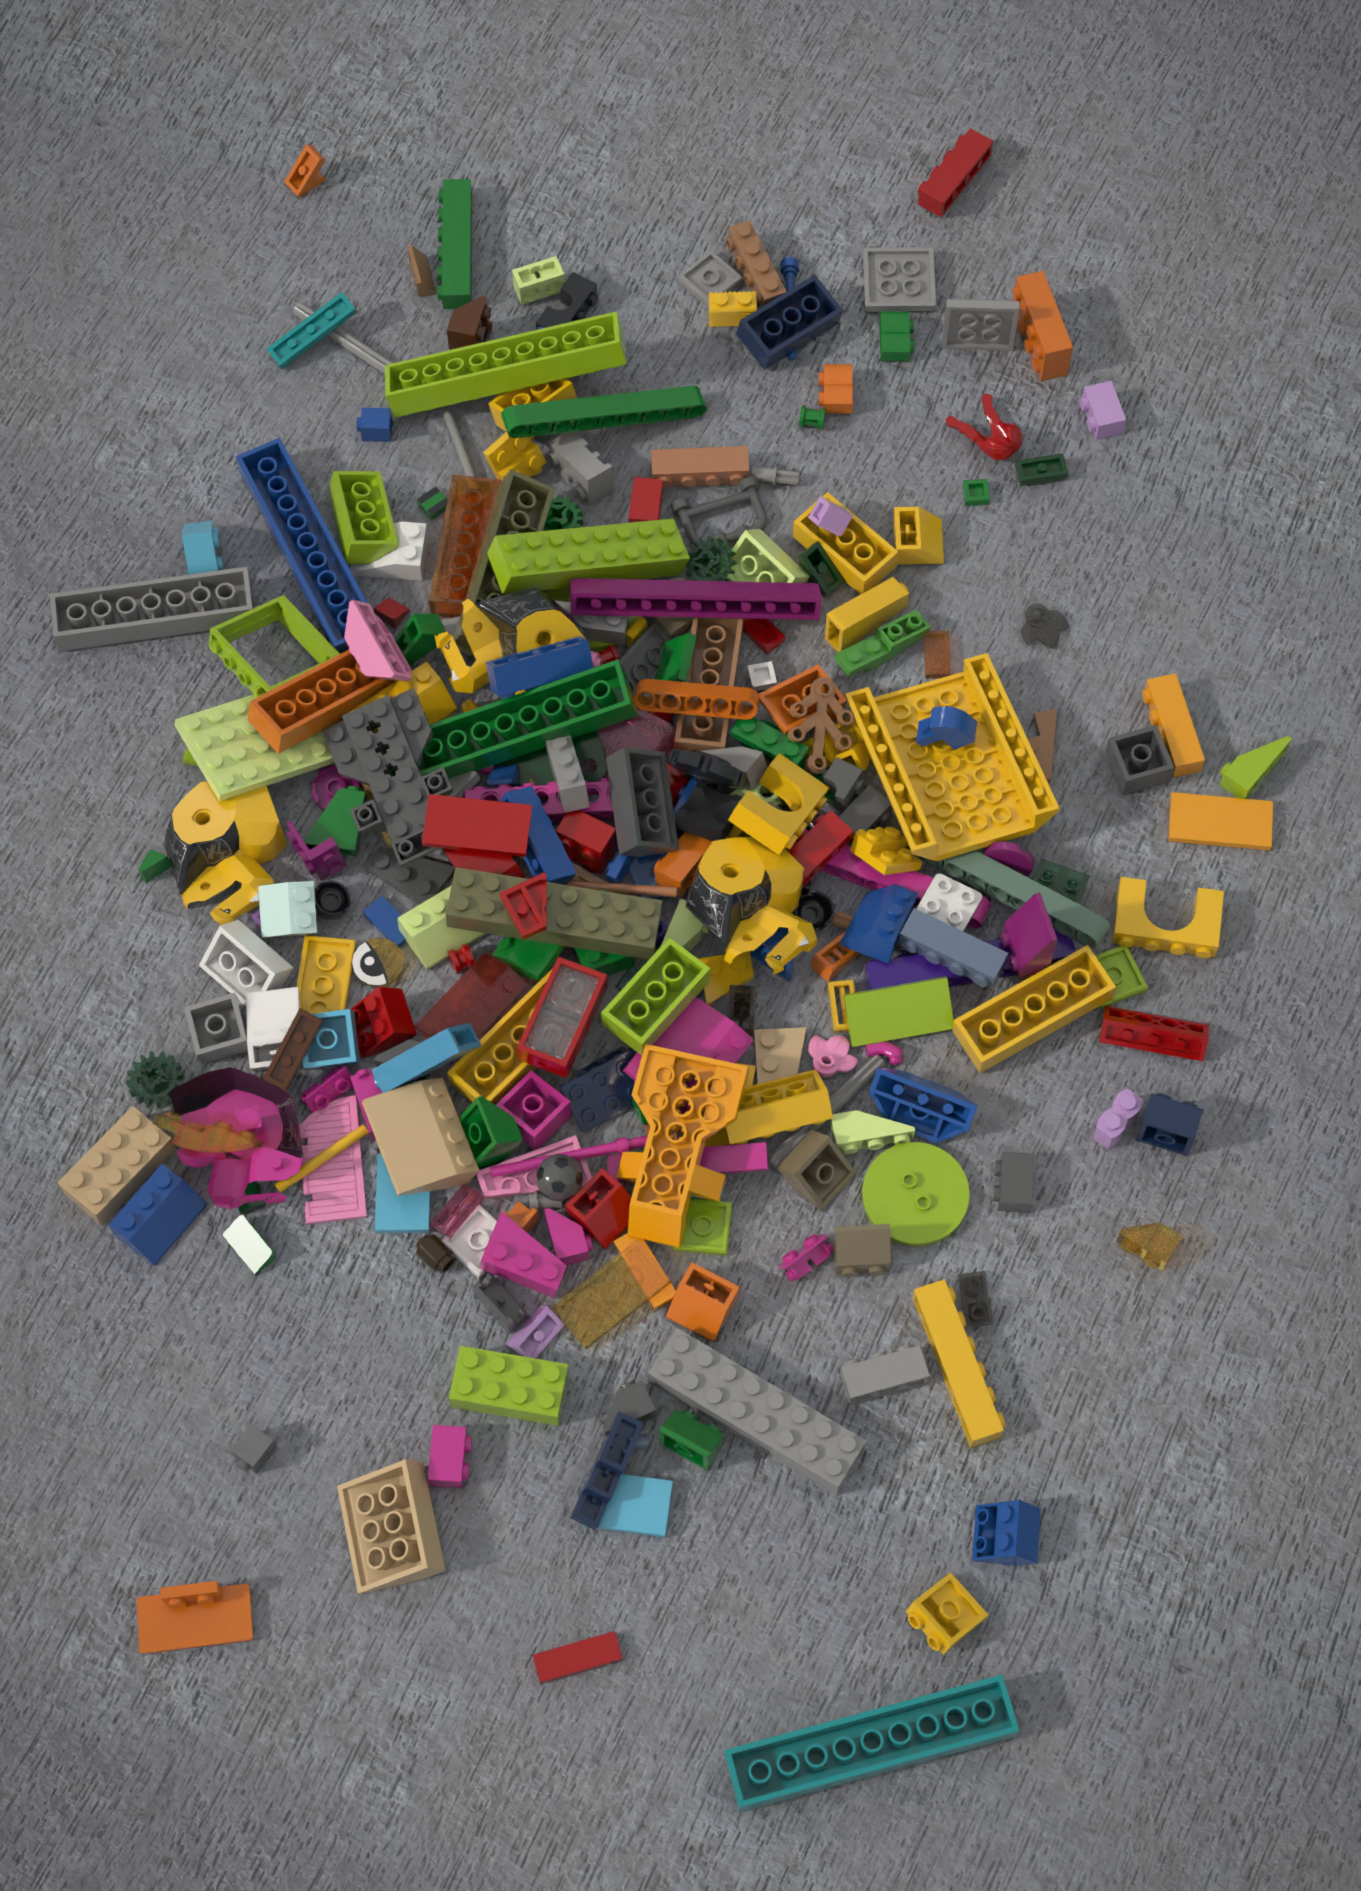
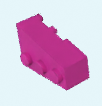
M501 1211L482 1256L479 1269L555 1298L567 1265Z

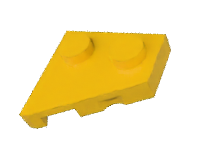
M750 951L737 955L731 964L724 961L725 955L699 958L701 962L710 968V982L703 988L706 1004L713 1006L714 1002L724 995H730L736 991L738 986L745 985L754 979Z

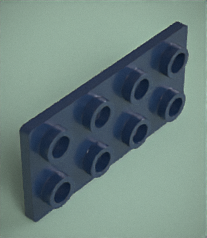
M620 1047L577 1070L578 1077L560 1086L563 1096L571 1102V1112L583 1133L633 1107L632 1099L634 1098L632 1091L635 1081L623 1070L637 1053L634 1049Z

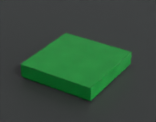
M687 633L664 642L655 680L686 682L697 639L696 635Z

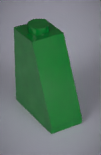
M347 786V789L339 788L305 838V844L309 850L332 837L342 855L358 856L361 834L357 829L350 810L367 802L365 791L355 786Z

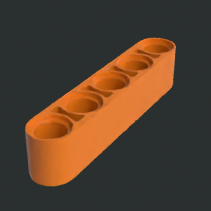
M643 679L637 683L634 702L635 706L643 711L748 720L754 718L757 714L759 695L754 689L746 687ZM641 693H648L651 696L645 697ZM667 695H673V696H675L676 698H675V699H669V698L666 697V696H667ZM698 697L701 701H694L691 698ZM722 699L725 700L727 703L722 704L717 702V700ZM743 702H750L752 705L746 706V705H744V704H742V703H743Z

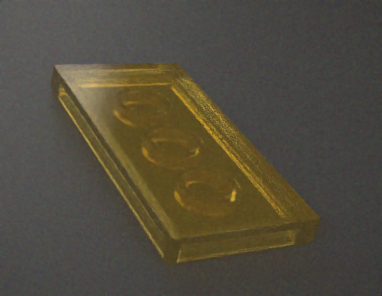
M636 1240L553 1305L552 1308L584 1349L587 1350L668 1286L671 1280L642 1244Z

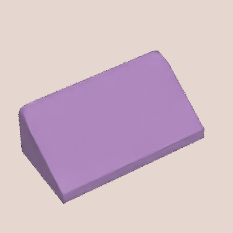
M541 1305L507 1342L506 1346L518 1356L536 1359L562 1330L565 1324L548 1306Z

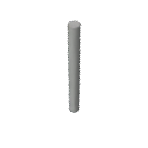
M446 410L443 412L445 422L471 491L477 493L481 490L480 484L451 410Z

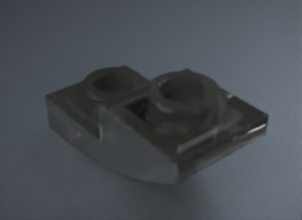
M986 1272L958 1274L960 1298L966 1328L994 1325L991 1301L988 1296Z

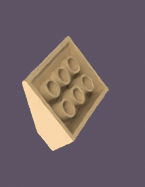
M443 1078L417 1081L362 1101L397 1196L466 1186L479 1172Z
M404 1459L337 1486L358 1594L422 1580L446 1571L424 1463Z

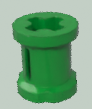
M802 405L799 427L807 425L819 427V430H823L826 408L816 410Z

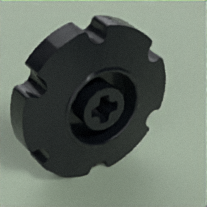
M671 749L666 761L668 765L681 772L685 777L697 782L706 783L708 786L715 788L742 790L748 778L746 773L731 766L730 762L702 751Z

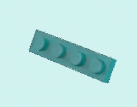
M341 292L266 349L279 367L283 369L350 319L357 311L343 292Z

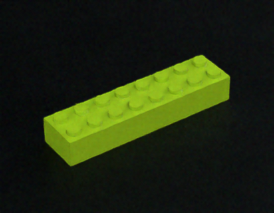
M674 518L497 535L494 537L487 552L502 594H511L534 587L538 590L570 587V578L644 580L680 576L690 560Z

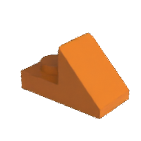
M306 144L284 183L298 197L303 196L326 180L319 172L326 159L313 145Z

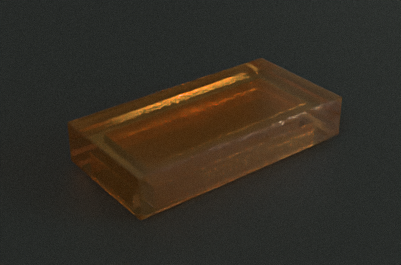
M928 631L924 635L925 678H943L951 675L949 631Z

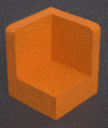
M519 1201L508 1213L503 1211L506 1216L527 1233L539 1222L538 1210L534 1207L530 1210Z

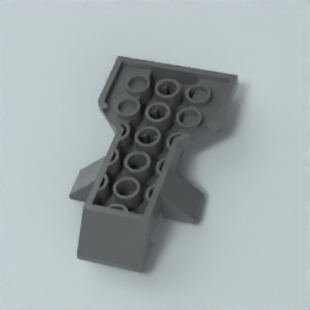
M412 688L392 698L386 695L343 715V721L322 730L339 774L342 777L350 780L354 779L370 786L375 801L372 799L350 810L359 833L388 831L392 841V848L401 867L441 849L422 846L428 795L449 796L453 792V788L444 767L424 776L420 769L423 752L427 743H430L434 733L416 690ZM377 727H379V728H378L379 731L374 734V733H373L374 729L377 728ZM387 748V753L382 755V751ZM394 770H396V771H395L396 775L393 776V777H391V776H390L391 772L394 771Z

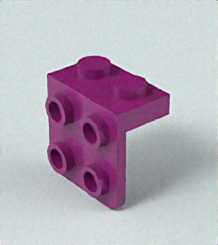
M292 822L286 823L289 828L286 834L311 875L316 873L320 881L330 875L338 874L347 865L332 837L309 850Z

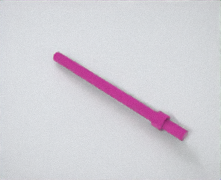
M648 1135L631 1139L626 1137L615 1139L616 1142L557 1154L568 1155L576 1161L616 1152L622 1154L623 1152H629L630 1149L645 1147ZM550 1155L490 1167L492 1178L537 1169L540 1163Z

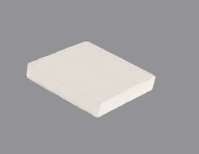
M479 1204L441 1240L453 1251V1255L478 1279L487 1272L479 1269V1266L497 1223V1220Z

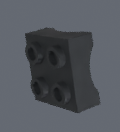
M698 781L686 803L675 813L676 829L712 842L726 839L734 826L728 819L743 797L737 794L728 795L720 793L709 787L706 783Z

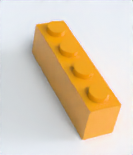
M1176 673L1147 679L1145 689L1142 690V698L1144 703L1148 704L1150 708V723L1152 726L1157 725L1173 763L1174 771L1172 778L1201 772L1205 759Z

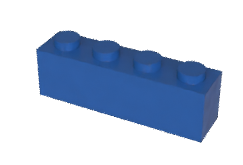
M581 636L485 662L491 691L501 698L512 697L515 695V692L521 690L528 691L539 687V685L551 683L593 668L589 641Z
M532 786L506 792L499 802L532 805L526 857H523L532 876L535 877L545 872L547 882L567 885L577 873L574 864L570 861L563 847L562 841L558 838L552 826L551 819L547 816L541 804L539 796L535 793Z

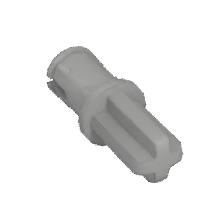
M753 465L751 476H755L758 482L772 483L775 486L776 483L798 485L800 481L799 472L778 470L777 466L767 468Z

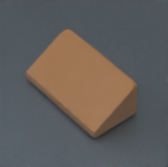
M409 245L407 247L408 257L418 296L424 297L436 294L426 255L414 246Z

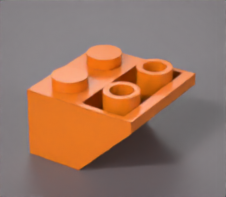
M691 1262L678 1285L666 1318L714 1343L740 1296V1287Z

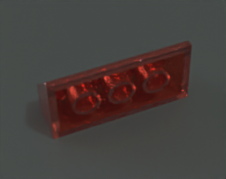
M484 952L414 1027L426 1039H429L449 1027L471 1023L479 1038L528 984L508 965Z

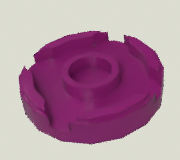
M336 765L322 769L311 784L312 798L315 804L323 811L339 788L347 789V786H355L362 789L360 781L342 777Z
M1006 841L995 842L984 851V855L1026 877L1032 873L1035 858L1027 849L1026 852L1021 850V846L1016 843Z

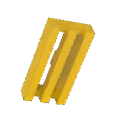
M854 980L828 982L834 1033H839V1031L849 1032L843 995L845 994L844 987L849 986V993H855ZM837 987L839 989L843 1024H839L834 991V988Z

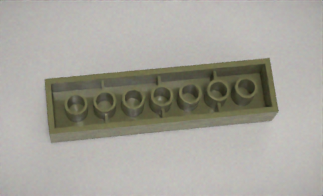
M509 470L500 482L465 601L469 599L476 603L507 595L501 592L487 552L494 537L497 535L543 531L555 488L514 470ZM463 607L453 639L460 651L474 656L462 629Z
M455 867L446 911L447 927L522 939L504 907L499 893L528 879ZM547 882V930L525 940L649 960L655 952L662 912V900Z

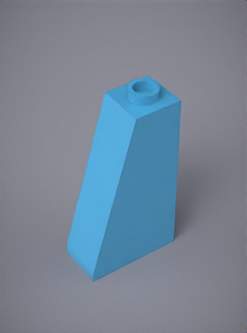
M471 1023L449 1027L371 1070L374 1075V1082L382 1093L405 1086L476 1050L482 1045Z

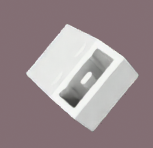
M299 987L246 993L247 1046L251 1070L256 1072L268 1069L299 1008H301Z

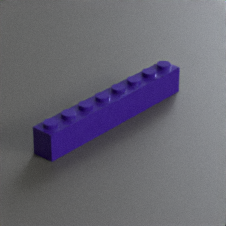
M1055 931L1057 942L1050 966L1076 952L1073 940ZM1001 937L992 941L982 940L1008 953L1007 962L999 978L1016 976V970L1012 971L1009 964L1010 952L1008 947H1003ZM900 954L890 959L888 964L873 959L866 963L865 966L868 990L944 976L947 977L949 987L974 983L969 977L952 973L946 966L929 962L921 954Z

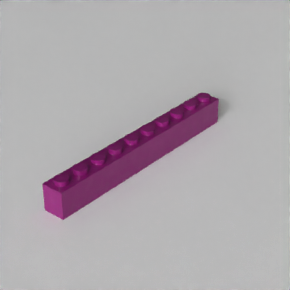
M570 578L569 595L571 615L819 620L822 600L818 583Z

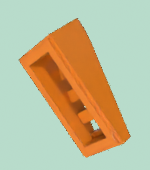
M845 932L813 955L810 964L811 968L827 982L833 979L860 954L840 945ZM831 954L837 961L833 960L829 955Z

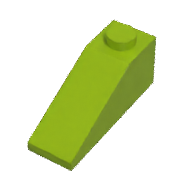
M1286 736L1238 756L1232 764L1227 762L1220 772L1222 778L1219 785L1235 797L1247 799L1288 751L1292 738Z

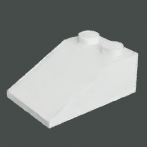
M414 522L394 523L399 543L398 548L370 564H351V573L354 576L423 581L429 540L427 524Z

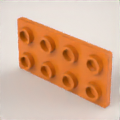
M218 1581L161 1587L160 1594L142 1596L136 1599L139 1652L141 1654L252 1641L254 1638L250 1586L247 1583L221 1587Z

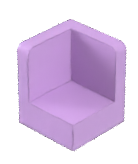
M820 496L808 518L817 526L842 536L853 515L842 506Z

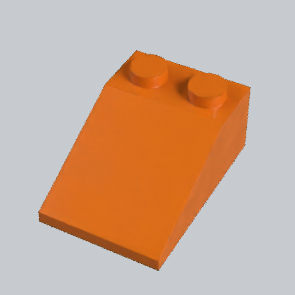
M819 664L758 694L759 702L784 734H788L791 728L799 726L816 712L815 702L807 708V713L804 716L794 718L790 713V707L811 693V684L814 680L820 677L830 679ZM822 685V692L827 693L826 688ZM835 686L834 697L845 710L847 700ZM827 705L826 713L834 722L837 716ZM796 706V712L801 714V708Z

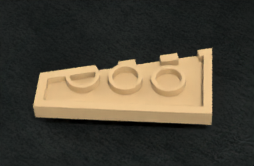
M806 1027L754 1030L757 1084L798 1074Z

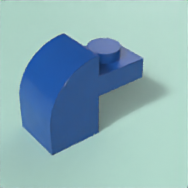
M940 706L932 708L931 717L919 721L916 742L923 747L942 739L954 750L974 743L977 721L963 710L955 707Z

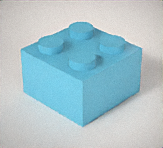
M345 1009L312 1014L324 1020L303 1060L304 1069L310 1070L360 1063L354 1011Z

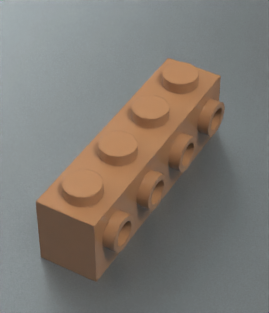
M748 220L728 227L727 248L730 252L732 251L736 265L744 275L747 287H750L752 292H756L757 306L761 308L786 293L751 221Z

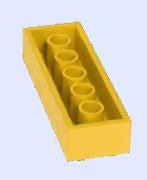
M1087 945L953 1020L952 1032L979 1073H982L1114 998L1116 986Z
M552 969L479 1040L482 1045L481 1047L464 1055L447 1072L449 1084L470 1103L477 1097L483 1096L496 1105L530 1071H534L537 1068L518 1060L516 1048Z

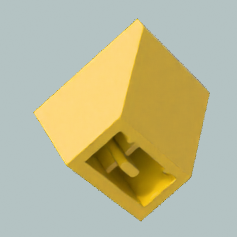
M894 507L893 541L894 548L899 551L897 565L944 564L942 519L920 507Z

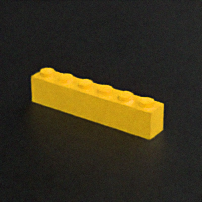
M945 1279L914 1289L913 1301L970 1448L1002 1438L1003 1428H1006L1005 1420L1002 1413L996 1412L993 1403L996 1402L995 1394L991 1386L987 1387L983 1378L986 1377L984 1366L981 1361L977 1362L973 1353L976 1352L975 1343L971 1336L967 1337L964 1330L966 1321L962 1311L957 1312L954 1304L957 1300L952 1286L948 1287Z

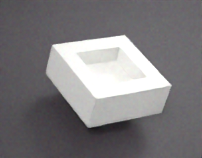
M772 661L747 666L751 688L755 691L769 689L777 685Z

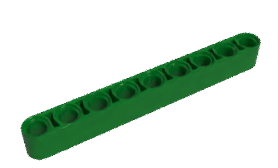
M684 386L513 405L505 408L501 412V417L510 438H524L697 418L707 411V406L698 386Z

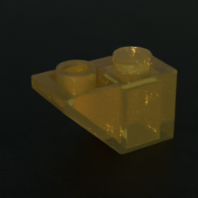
M1158 1222L1123 1228L1119 1233L1117 1242L1120 1243V1247L1130 1254L1135 1253L1142 1257L1144 1263L1151 1268H1159L1163 1271L1179 1247L1183 1237Z

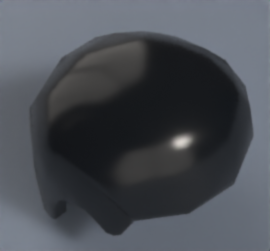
M336 881L321 882L314 889L315 910L319 916L325 919H336L344 915L350 907V894L343 884Z
M816 891L804 894L799 898V904L794 910V915L812 923L814 931H819L827 927L833 919L835 906L829 896Z

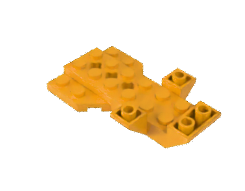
M645 1044L632 1096L649 1123L650 1130L644 1152L622 1153L616 1176L617 1179L635 1183L629 1208L628 1236L680 1248L687 1224L685 1219L691 1196L720 1202L726 1175L699 1165L706 1139L737 1119L749 1073L748 1066ZM692 1078H695L696 1086H692L689 1089L686 1082H691ZM686 1103H688V1106L691 1108L690 1111L682 1114L679 1108L685 1107ZM679 1129H682L683 1137H679L676 1140L672 1134L678 1133Z

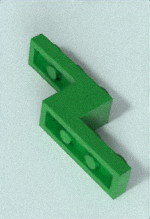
M756 718L748 720L739 719L732 728L730 736L763 752V754L772 759H775L780 753L806 771L804 762L809 755L808 746L800 742H791L787 735ZM827 771L812 776L825 784L824 776ZM827 791L824 796L828 799L827 803L837 808L835 794Z

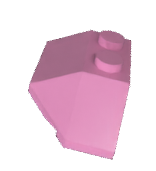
M351 600L348 608L344 639L349 646L350 653L356 658L360 671L367 677L408 682L412 678V669L391 632L383 621L374 614V609L369 603Z

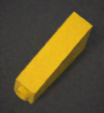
M891 577L826 614L825 640L837 652L860 642L908 606V588L902 582L899 583L894 577Z

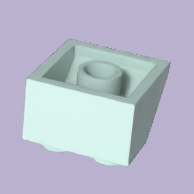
M314 881L285 882L258 886L261 938L305 936L317 933Z

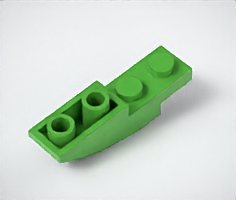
M916 609L877 628L875 635L836 653L834 660L848 677L862 670L868 673L910 647L930 631L931 626Z

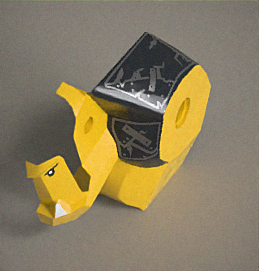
M534 587L476 603L469 599L462 602L464 607L462 629L476 658L472 667L466 666L452 635L444 632L435 636L436 646L442 650L451 670L452 676L448 680L454 691L474 693L489 682L485 662L578 636L585 639V632L568 611L547 594ZM525 690L515 692V695L525 692Z
M208 781L200 782L174 808L164 839V847L183 899V904L187 909L189 903L206 901L230 887L235 880L242 883L241 889L210 912L214 921L219 923V925L233 922L237 917L259 906L258 886L276 884L272 877L261 867V864L273 860L287 845L267 786L219 801Z
M753 837L727 838L713 841L698 863L686 898V908L726 946L724 961L731 964L737 955L746 951H754L771 937L779 927L788 928L789 933L766 955L765 960L774 970L773 975L783 971V966L800 952H810L817 945V937L812 923L791 914L798 906L799 898L801 897L804 867L786 849L778 855Z

